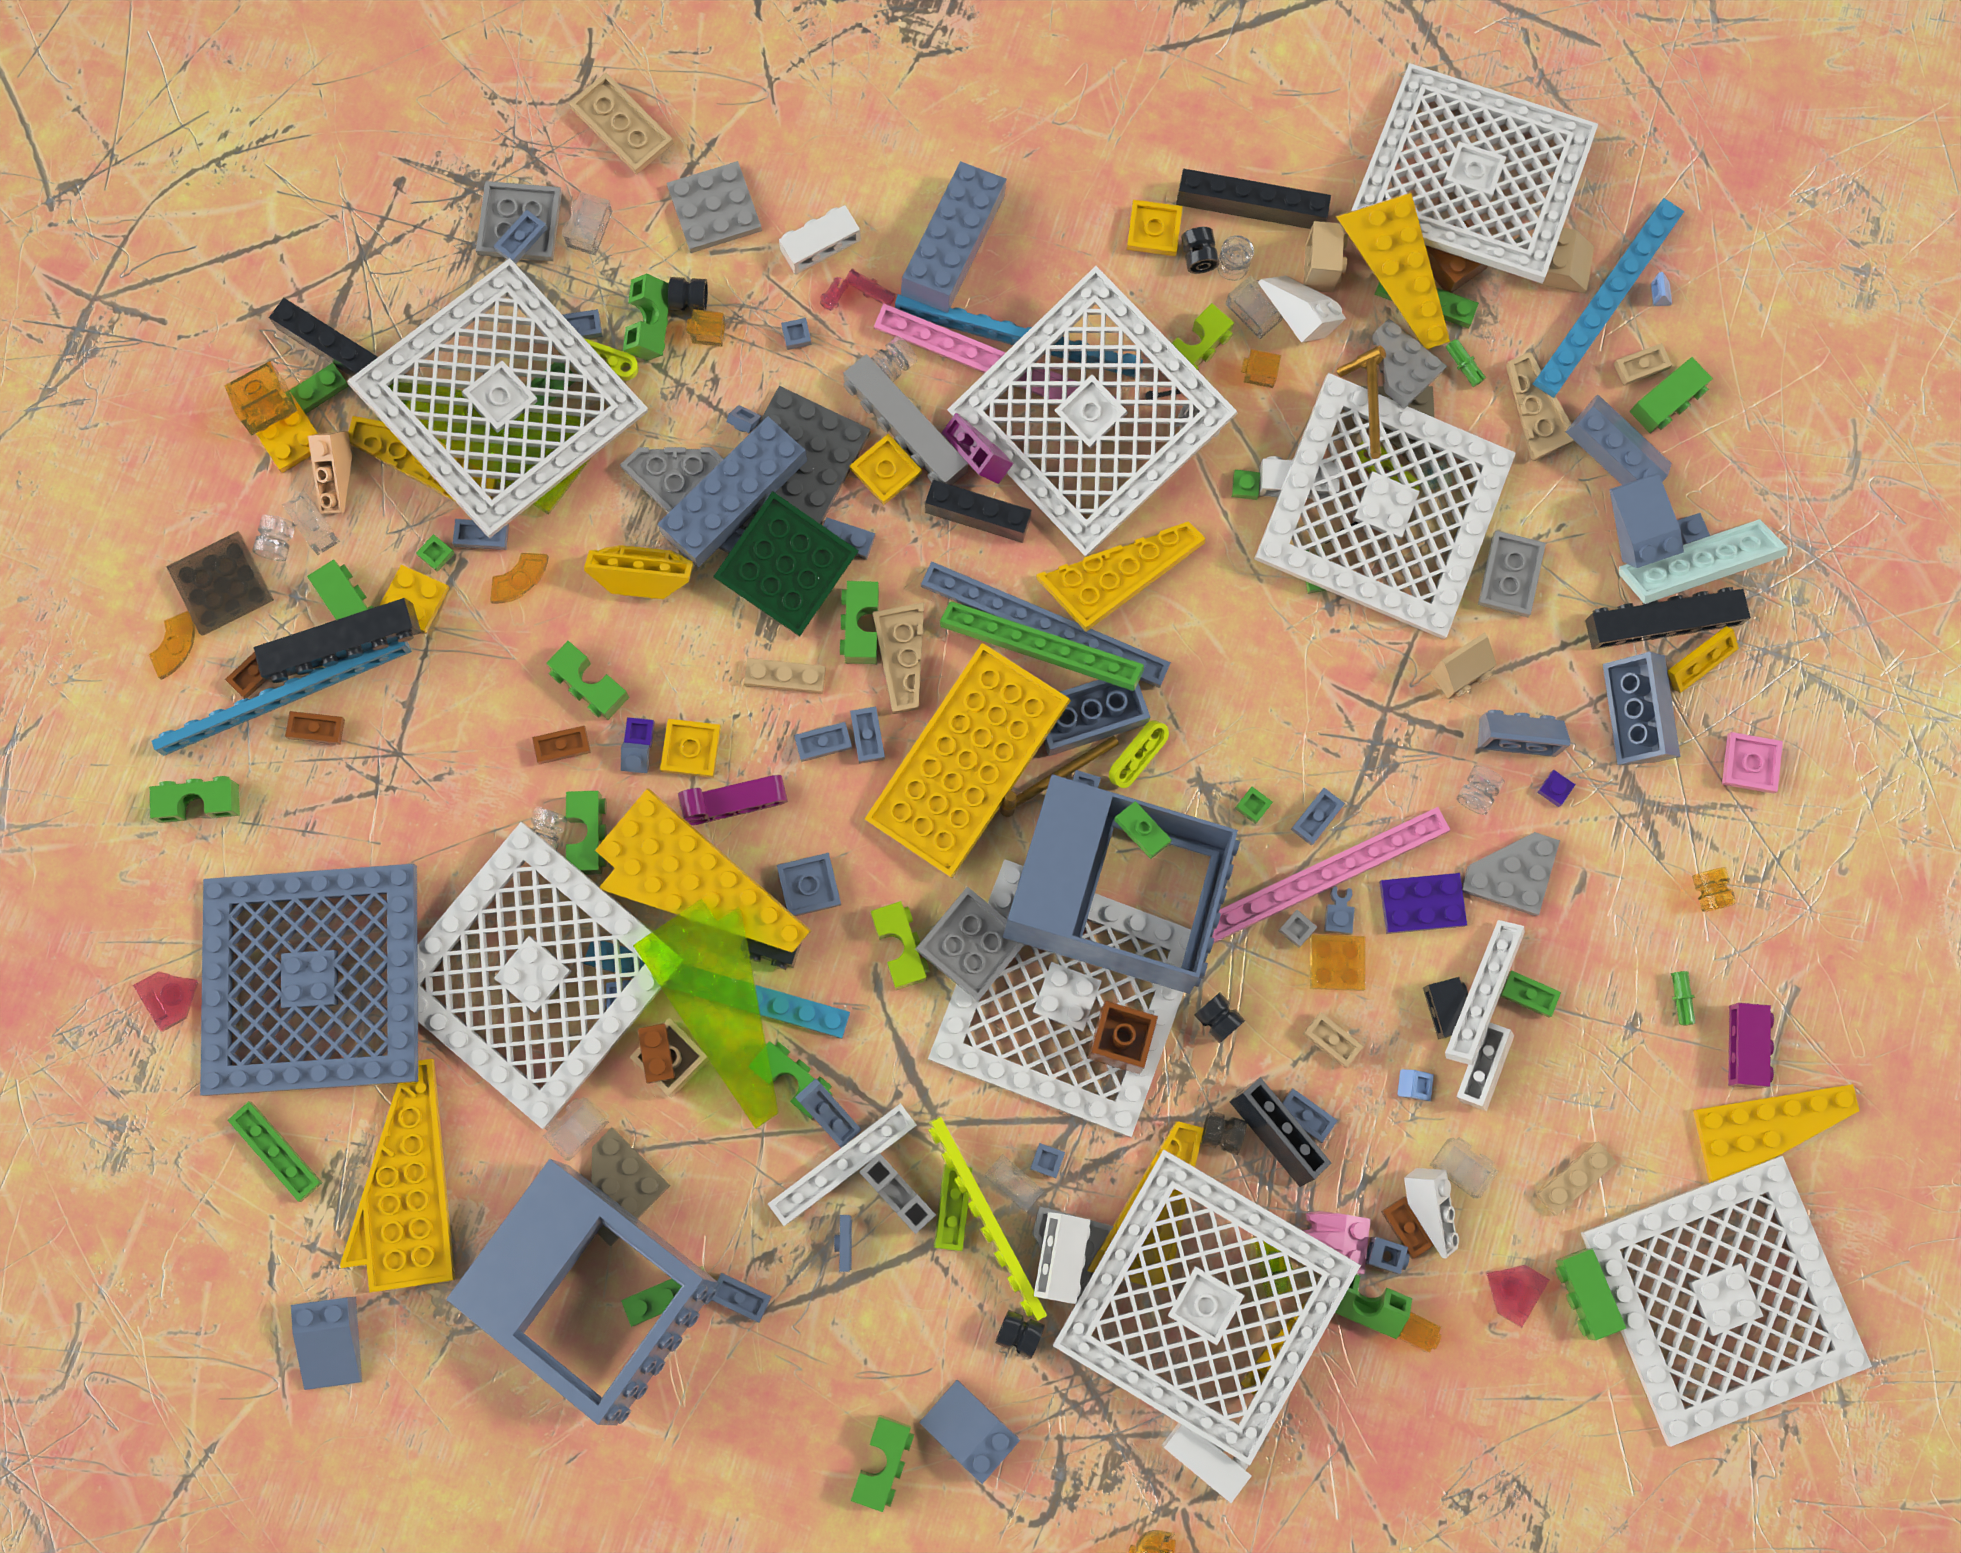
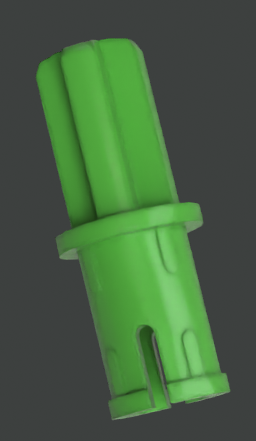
M1455 339L1446 346L1447 351L1458 365L1457 369L1463 372L1472 387L1486 379V376L1475 363L1474 356L1470 357L1459 340Z
M1689 971L1671 973L1675 995L1672 999L1676 1001L1679 1024L1683 1026L1695 1024L1692 999L1695 996L1691 993Z

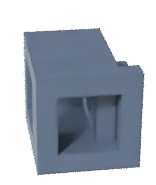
M1371 1237L1365 1264L1395 1274H1401L1402 1270H1406L1409 1263L1408 1247L1382 1238ZM1385 1251L1391 1254V1259L1388 1262L1384 1261L1382 1257Z

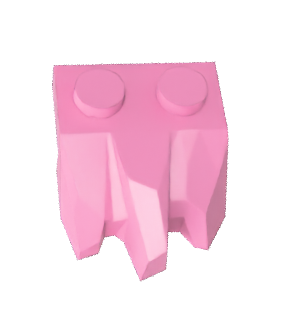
M1323 1211L1306 1213L1307 1221L1312 1224V1227L1309 1230L1302 1231L1360 1264L1361 1266L1357 1274H1364L1371 1219Z

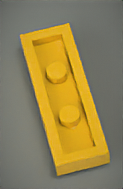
M1725 626L1667 670L1673 690L1682 693L1737 651L1739 647L1734 629Z

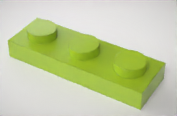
M946 1164L943 1167L933 1248L962 1251L969 1196L967 1192L961 1193L954 1180L958 1177L953 1167L949 1169Z

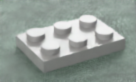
M1495 531L1491 541L1478 605L1528 618L1532 611L1546 543Z

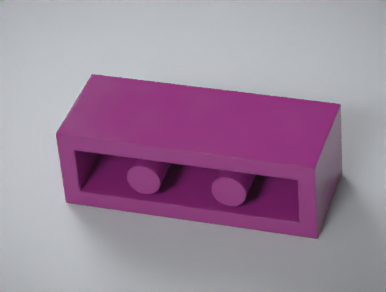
M1749 1003L1729 1005L1728 1086L1770 1087L1774 1077L1773 1067L1770 1066L1771 1055L1774 1051V1042L1771 1039L1774 1015L1771 1013V1005Z

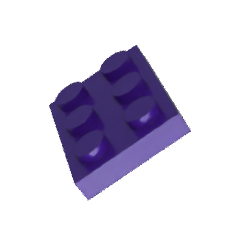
M1460 873L1388 879L1379 882L1386 934L1467 926Z

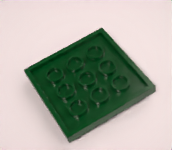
M772 491L713 578L800 637L859 550Z

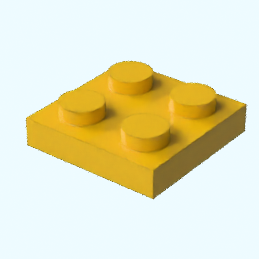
M1133 200L1126 250L1176 256L1183 206Z
M298 402L253 429L281 473L311 456L308 436L318 434Z
M889 434L884 436L850 465V470L883 506L922 474V469Z
M400 565L380 605L406 598L414 605L421 632L427 633L450 588L440 581Z
M668 719L660 767L661 772L714 778L721 725Z

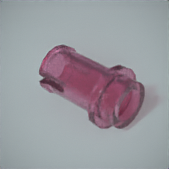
M835 277L826 293L820 296V304L827 310L832 311L839 306L838 301L849 286L843 280L840 287L837 288L842 279L840 277Z

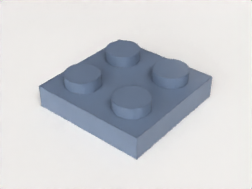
M829 853L777 865L787 910L795 917L841 906Z

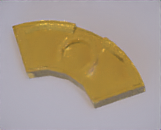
M521 553L518 563L511 571L503 575L493 576L490 602L492 604L506 603L522 597L523 594L541 580L546 570L549 556L547 554Z
M189 610L164 621L166 629L164 640L158 649L149 654L156 674L161 680L174 673L185 662L191 652L195 639V623L193 615Z

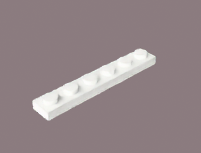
M1501 920L1497 921L1446 1049L1445 1055L1447 1059L1473 1066L1525 933L1524 926Z
M900 1103L769 1202V1207L782 1225L786 1226L869 1163L879 1153L881 1154L917 1126Z

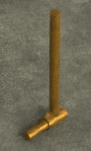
M1381 345L1337 368V373L1340 377L1360 368L1367 370L1370 457L1372 459L1381 457L1377 365L1386 358L1385 349Z
M1115 736L1110 737L1052 774L1063 778L1069 776L1119 745ZM1052 774L1018 795L1013 791H1008L1000 807L1001 814L1005 817L1012 816L1015 808L1046 790Z

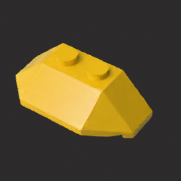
M618 545L601 550H589L584 571L611 594L665 599L689 582L693 561L685 559L682 555L672 550Z

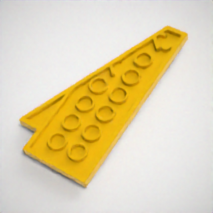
M646 789L595 850L615 868L599 887L604 891L789 952H794L811 932L807 926L650 789Z
M432 1058L418 1060V1082L397 1084L341 1259L340 1268L367 1265L369 1293L455 1280L435 1063Z

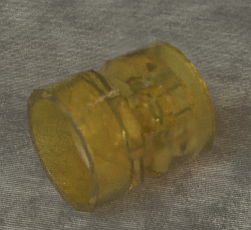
M1726 867L1701 872L1692 876L1696 891L1702 894L1698 898L1702 912L1737 904L1733 889L1727 887L1730 883V878Z

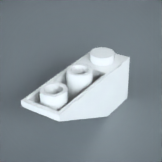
M1416 1168L1404 1177L1408 1204L1441 1257L1447 1258L1458 1249L1459 1236L1455 1231L1454 1225L1455 1210L1451 1205L1450 1198L1451 1184L1447 1178L1446 1170Z

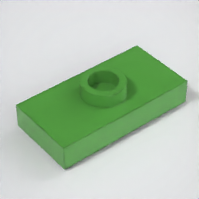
M1136 801L1115 817L1114 821L1150 859L1172 841Z

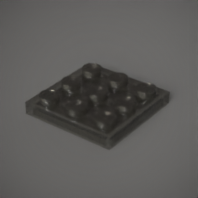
M239 531L166 566L199 634L202 636L274 601Z

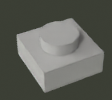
M1296 910L1278 931L1300 948L1317 926L1300 911Z

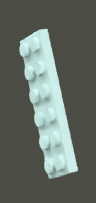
M1759 519L1683 545L1684 553L1640 568H1635L1629 564L1620 566L1619 575L1640 600L1647 604L1787 556L1788 547Z

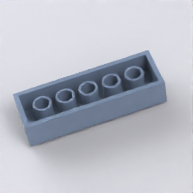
M960 161L902 276V296L946 313L949 312L1005 197L1006 178Z
M768 416L658 523L661 534L699 568L764 504L772 491L776 492L807 462L805 449Z

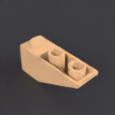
M348 431L310 435L308 440L320 514L343 513L352 462Z

